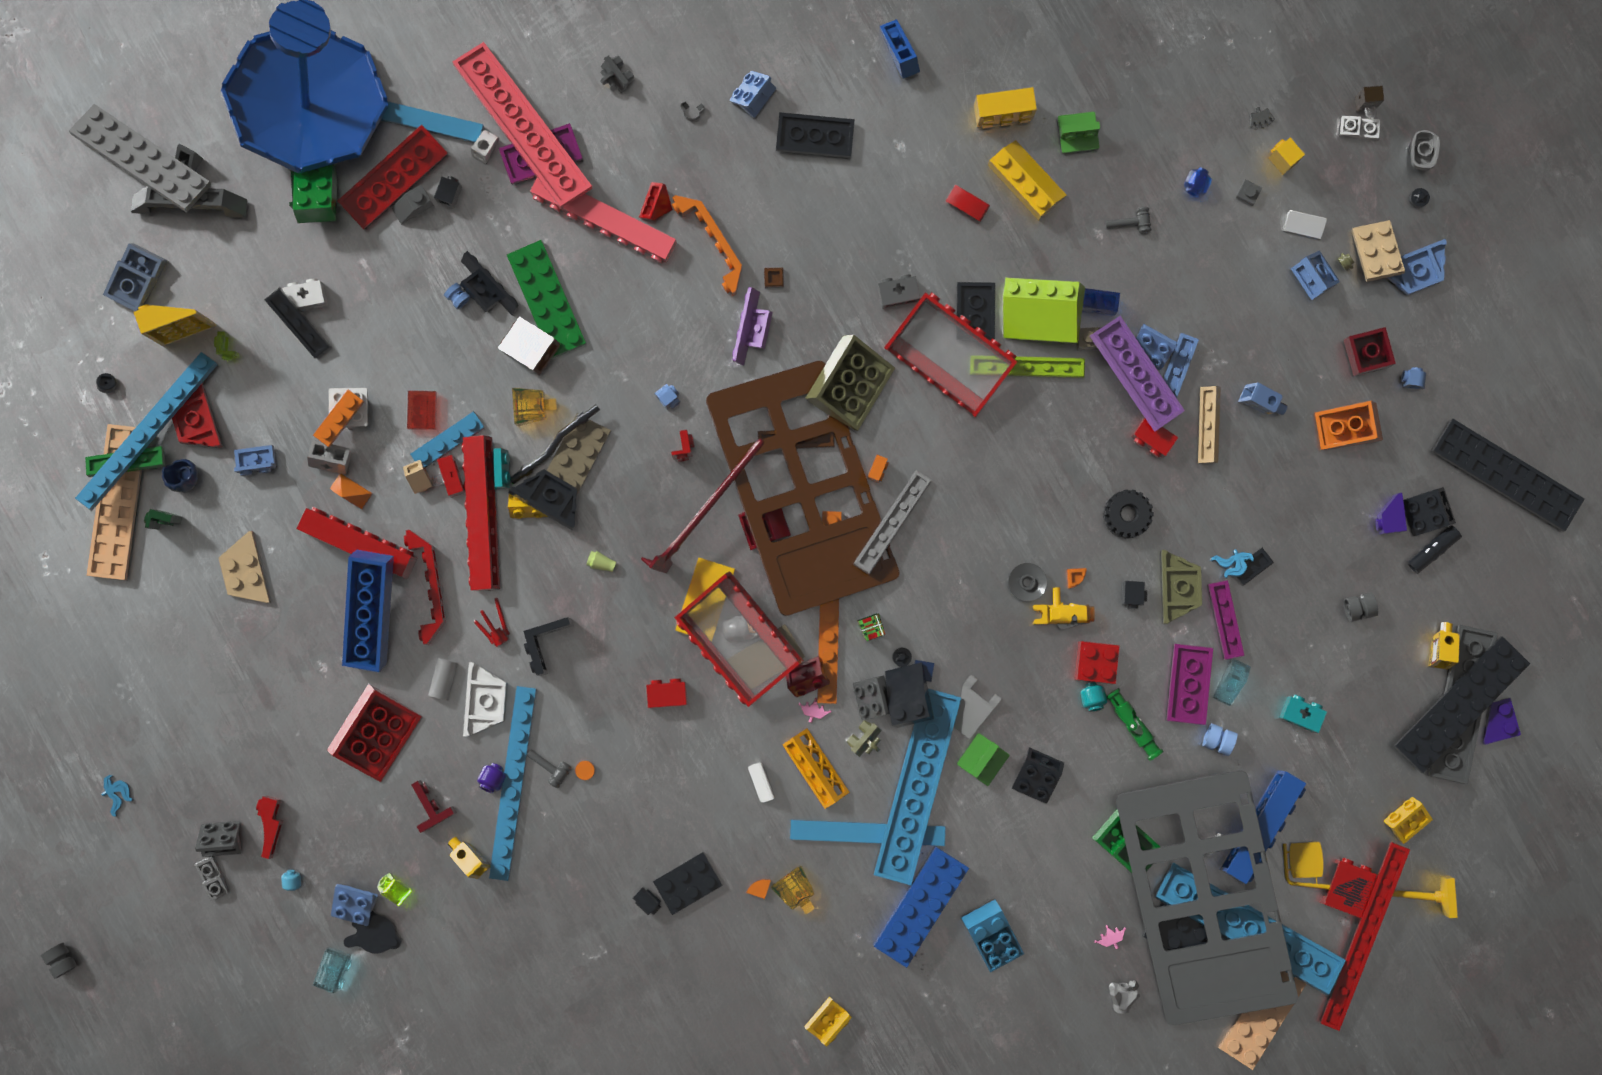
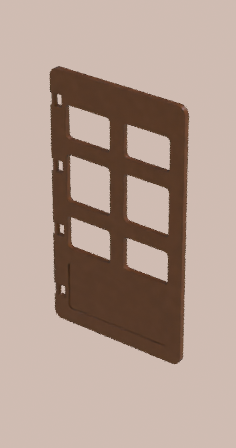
M823 361L811 362L710 393L706 398V403L730 472H732L755 442L737 446L728 419L761 408L768 410L775 435L763 439L764 445L755 456L780 449L791 475L794 490L757 501L745 468L734 480L778 609L784 616H789L893 581L900 574L890 544L886 549L889 559L884 560L883 556H881L869 575L853 565L881 523V518L870 492V487L848 426L827 414L826 420L791 430L784 416L781 402L808 394L826 365ZM833 432L847 471L844 474L810 484L807 481L795 445L796 443ZM841 438H847L848 448H844ZM849 486L852 487L861 509V514L830 525H824L815 503V497ZM866 492L869 503L864 504L861 493ZM799 503L803 509L809 531L772 543L768 537L762 515Z

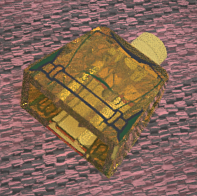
M512 388L514 424L516 426L546 420L547 410H557L556 398L545 399V392L543 390Z
M801 865L771 885V889L792 910L800 906L804 913L807 914L815 908L809 900L815 893Z

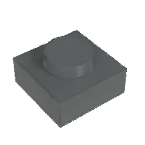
M1245 179L1236 198L1253 206L1262 187Z

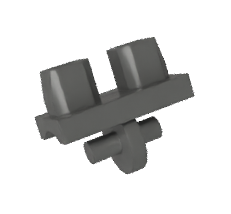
M608 55L604 58L605 61L601 65L603 70L600 73L603 75V78L600 82L603 85L609 83L611 87L616 86L619 92L622 93L626 90L627 85L633 81L634 75L630 70L623 73L620 71L619 68L624 64L620 56L611 58Z

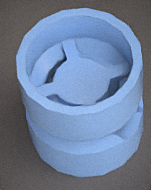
M1211 723L1205 734L1202 746L1211 750L1216 748L1218 753L1229 756L1233 751L1238 734L1228 729L1223 731L1222 727Z

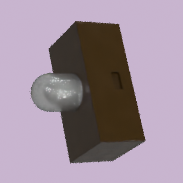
M1383 86L1363 87L1355 96L1356 112L1365 111L1367 119H1374L1377 115L1376 109L1384 101Z

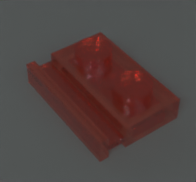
M408 391V430H436V391Z

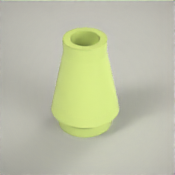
M591 551L586 565L590 566V569L613 572L616 561L611 560L598 551Z

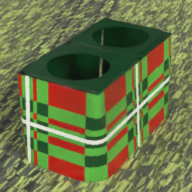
M879 613L857 620L866 641L885 635Z

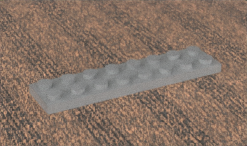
M95 104L69 130L72 136L186 213L211 186L209 180Z

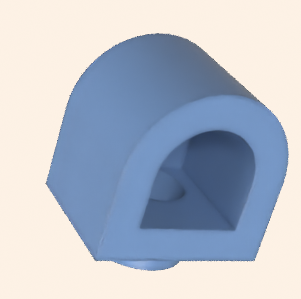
M1413 367L1408 371L1403 370L1401 375L1403 388L1425 389L1427 373L1418 367Z
M665 384L654 393L666 409L670 407L673 409L681 402L677 397L679 393L673 385L668 386Z

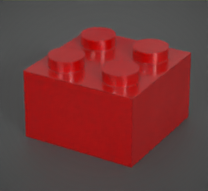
M1078 642L1075 680L1116 684L1120 645Z

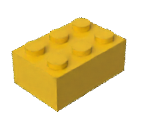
M1034 88L976 95L974 110L977 127L982 126L983 129L993 127L995 124L1008 126L1016 121H1019V123L1030 122L1037 110Z

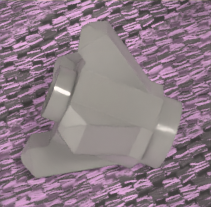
M1130 981L1129 984L1113 982L1109 985V994L1113 1001L1115 1012L1121 1014L1129 1013L1131 1006L1140 997L1137 991L1139 987L1137 981Z

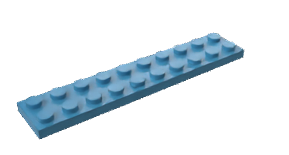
M928 689L934 719L913 725L873 874L907 885L912 884L961 697Z
M1172 863L1155 898L1167 905L1197 900L1198 895L1193 873ZM1210 884L1213 896L1228 894ZM1249 905L1220 910L1216 913L1221 935L1227 939L1266 932L1263 913ZM1202 915L1188 916L1204 925ZM1268 916L1269 923L1276 922V920ZM1282 924L1293 976L1325 995H1329L1346 960Z

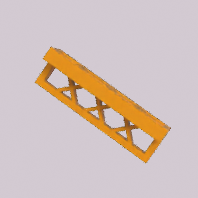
M808 728L782 744L824 809L850 793ZM801 736H805L808 746L803 744L800 739ZM812 752L817 754L819 762L813 759ZM823 769L829 772V778L825 777ZM834 785L838 786L842 792L840 795L836 794Z

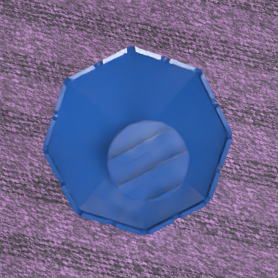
M299 0L290 1L285 4L280 3L270 17V31L254 35L252 40H247L237 57L236 65H232L222 82L221 94L240 146L297 173L360 157L388 108L387 96L381 80L377 76V70L370 52L364 48V45L345 36L339 38L336 32L331 30L329 18L325 14V10L314 1Z

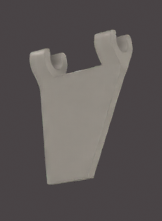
M972 674L963 684L961 701L954 726L968 739L972 737L1001 701V697L995 693L991 700L987 702L972 690L971 687L977 681V678Z

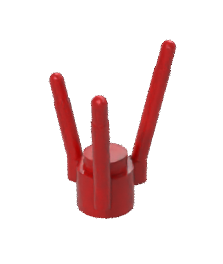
M495 598L503 630L500 627L495 629L483 610L480 613L492 632L489 634L477 620L474 623L489 639L490 643H494L498 647L509 640L507 635L510 633L506 627L499 600Z

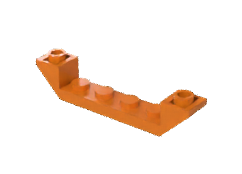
M677 195L673 196L674 203L671 205L677 214L681 213L684 217L697 210L694 213L700 222L704 221L707 227L704 229L710 238L714 237L717 242L714 244L720 254L722 252L725 254L727 266L730 270L732 268L734 270L722 277L724 281L722 286L727 294L731 292L732 296H735L741 277L742 264L702 201Z

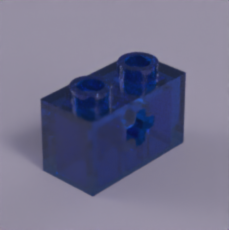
M1085 288L1082 311L1116 315L1119 307L1120 293Z

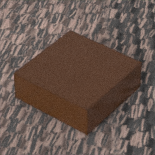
M783 267L764 268L765 288L784 287Z

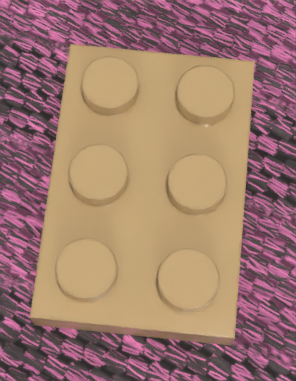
M1390 220L1352 228V235L1366 282L1405 273Z

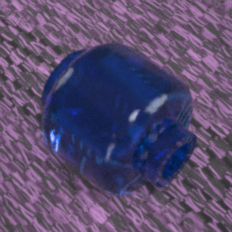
M1201 167L1190 170L1184 181L1185 191L1194 197L1205 195L1212 182V178L1208 175L1209 171Z

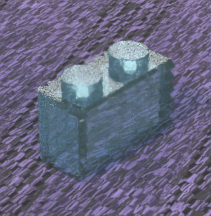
M332 947L326 948L313 986L331 993H336L338 989L341 990L345 982L343 975L345 971H349L352 960H350L351 954Z

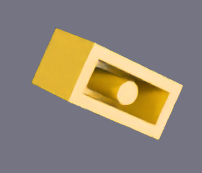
M1290 137L1286 141L1284 139L1279 141L1271 150L1272 154L1268 159L1284 175L1305 154Z

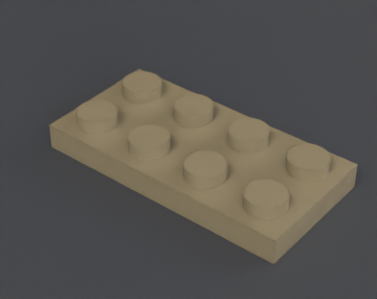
M590 419L584 425H579L564 436L547 471L577 488L578 496L611 430Z

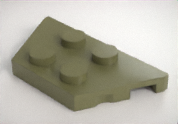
M1161 550L1163 624H1168L1202 606L1201 567L1171 554L1167 550Z

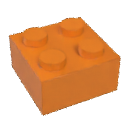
M876 455L867 479L876 483L882 481L885 474L883 470H886L889 464L887 462L888 459Z

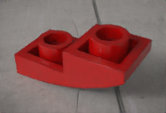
M957 185L954 186L946 199L947 203L980 222L990 207L989 204Z

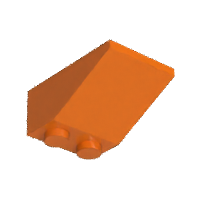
M1373 401L1315 412L1321 450L1362 445L1383 440L1377 403Z

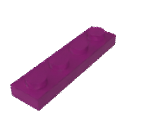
M1228 580L1208 584L1224 660L1245 656Z

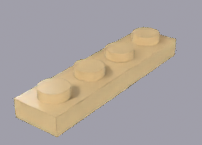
M1219 386L1200 387L1198 463L1201 464L1218 463L1221 387Z

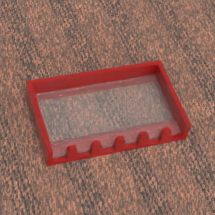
M925 292L884 348L972 413L973 416L977 417L1018 363L1015 360L1017 356L1009 350L1005 353L1000 349L1001 344L993 338L991 341L984 337L986 333L979 327H976V329L972 328L969 325L971 321L963 315L960 318L954 314L956 310L948 304L945 306L940 304V298L931 292L928 295Z
M730 571L725 573L674 617L679 628L688 633L689 640L702 650L701 654L703 657L711 661L714 665V670L725 678L727 686L731 690L734 689L738 694L740 702L748 707L804 661Z

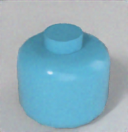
M287 870L281 876L282 888L287 891L299 889L302 885L301 874L295 870Z

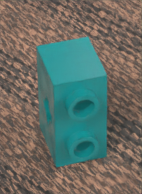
M1298 695L1287 697L1279 718L1313 733H1319L1327 711L1322 710L1323 706L1314 702L1310 705L1304 702L1305 698ZM1300 710H1305L1308 713L1307 716L1302 717L1303 714L1300 713Z

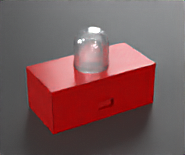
M449 455L437 459L441 474L432 477V485L438 487L445 484L448 496L450 497L466 493L455 457Z

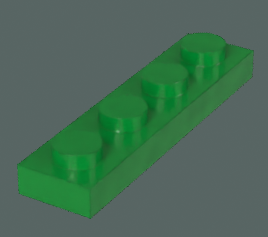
M162 446L146 448L126 472L165 467L164 448ZM113 453L85 457L86 475L94 477Z

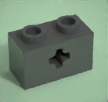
M908 274L900 276L898 280L887 278L878 283L882 309L915 303L920 300L916 276L911 277ZM896 287L902 290L900 295H898V292H894Z

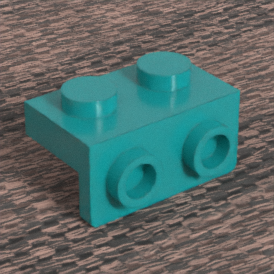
M496 448L493 451L495 489L510 488L509 450Z

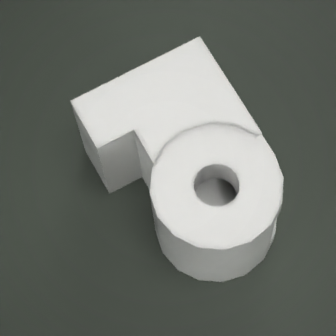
M484 130L471 147V156L486 164L490 159L492 151L498 144L499 137Z

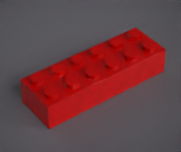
M315 507L312 510L305 509L296 528L297 530L350 554L356 550L394 556L393 573L406 579L409 578L418 559L413 556L414 552L400 547L398 550L396 549V544L385 539L382 542L378 541L379 536L365 531L363 534L361 533V528L350 523L347 526L343 525L344 520L330 515L328 518L326 517L328 513Z

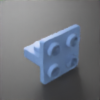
M751 71L744 77V81L739 88L733 92L730 101L739 105L746 113L755 118L776 90V87L770 82L772 79L770 76Z
M1145 324L1142 325L1136 337L1151 362L1159 370L1163 368L1177 346L1176 341Z
M337 884L331 916L368 926L371 911L377 902L378 894Z

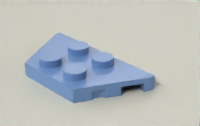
M1446 239L1401 256L1405 273L1387 278L1406 295L1442 282L1445 274L1444 264L1446 256L1444 255Z

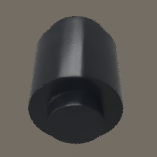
M644 887L632 898L636 901L635 904L647 915L650 913L655 915L661 908L659 905L661 900Z

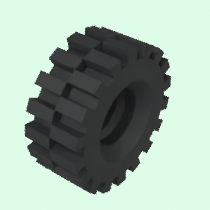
M1133 489L1119 491L1106 503L1103 511V518L1106 521L1105 525L1117 537H1124V539L1137 537L1147 531L1152 523V517L1154 516V512H1152L1153 506L1149 503L1148 497L1145 498L1141 492L1138 493ZM1124 507L1134 508L1136 511L1134 520L1125 521L1122 518L1121 512Z

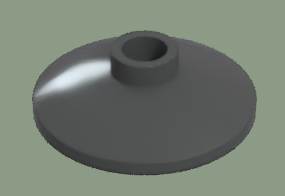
M1023 563L1015 567L1010 573L1008 580L1009 589L1019 600L1034 601L1045 592L1047 578L1039 566L1032 563ZM1025 579L1030 580L1029 586L1024 585L1023 582Z

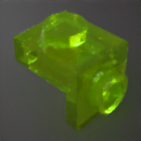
M217 331V336L214 337L216 354L222 360H233V357L239 358V353L236 351H228L229 334L225 331Z
M391 873L382 877L377 886L381 895L397 906L411 892L407 886L395 879Z

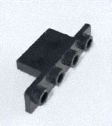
M466 251L461 262L472 274L461 281L460 286L485 312L500 303L511 315L515 314L519 306L516 299L504 290L502 284L497 282L487 269L482 267L474 255Z

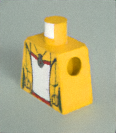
M1442 622L1440 631L1433 635L1429 667L1448 670L1459 662V634L1452 633V623Z

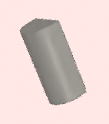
M438 658L428 696L448 700L457 663Z

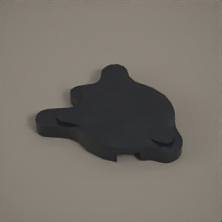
M374 909L371 911L368 926L352 922V926L357 932L344 939L345 947L358 946L373 954L383 953L389 949H397L402 943L391 919L376 913Z

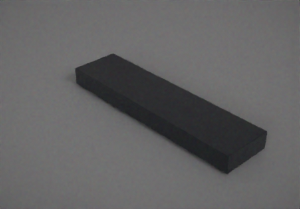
M280 287L264 299L314 358L330 347L327 341Z

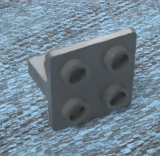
M884 675L853 683L862 720L890 714Z
M227 821L202 824L195 846L196 852H201L202 857L241 854L242 847L238 835L240 822Z

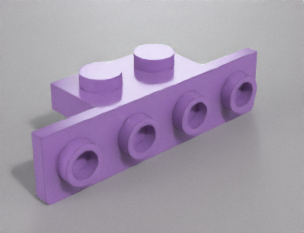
M748 287V291L745 294L741 323L737 331V341L732 353V360L740 365L745 364L748 347L765 349L773 314L769 310L757 309L760 292L752 287Z

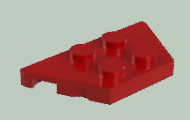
M202 383L172 417L178 441L181 444L220 448L222 444Z

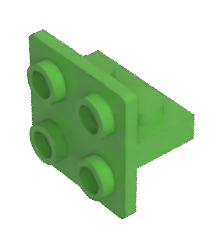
M1095 112L1058 116L1061 151L1063 154L1099 149L1098 132L1100 130V123L1096 122Z
M978 733L957 762V765L986 786H989L1010 755L997 744Z

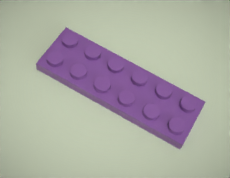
M1121 316L1090 335V338L1154 432L1185 411Z

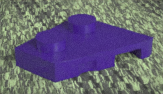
M1511 698L1494 701L1488 709L1489 717L1486 720V733L1482 741L1484 745L1521 735Z

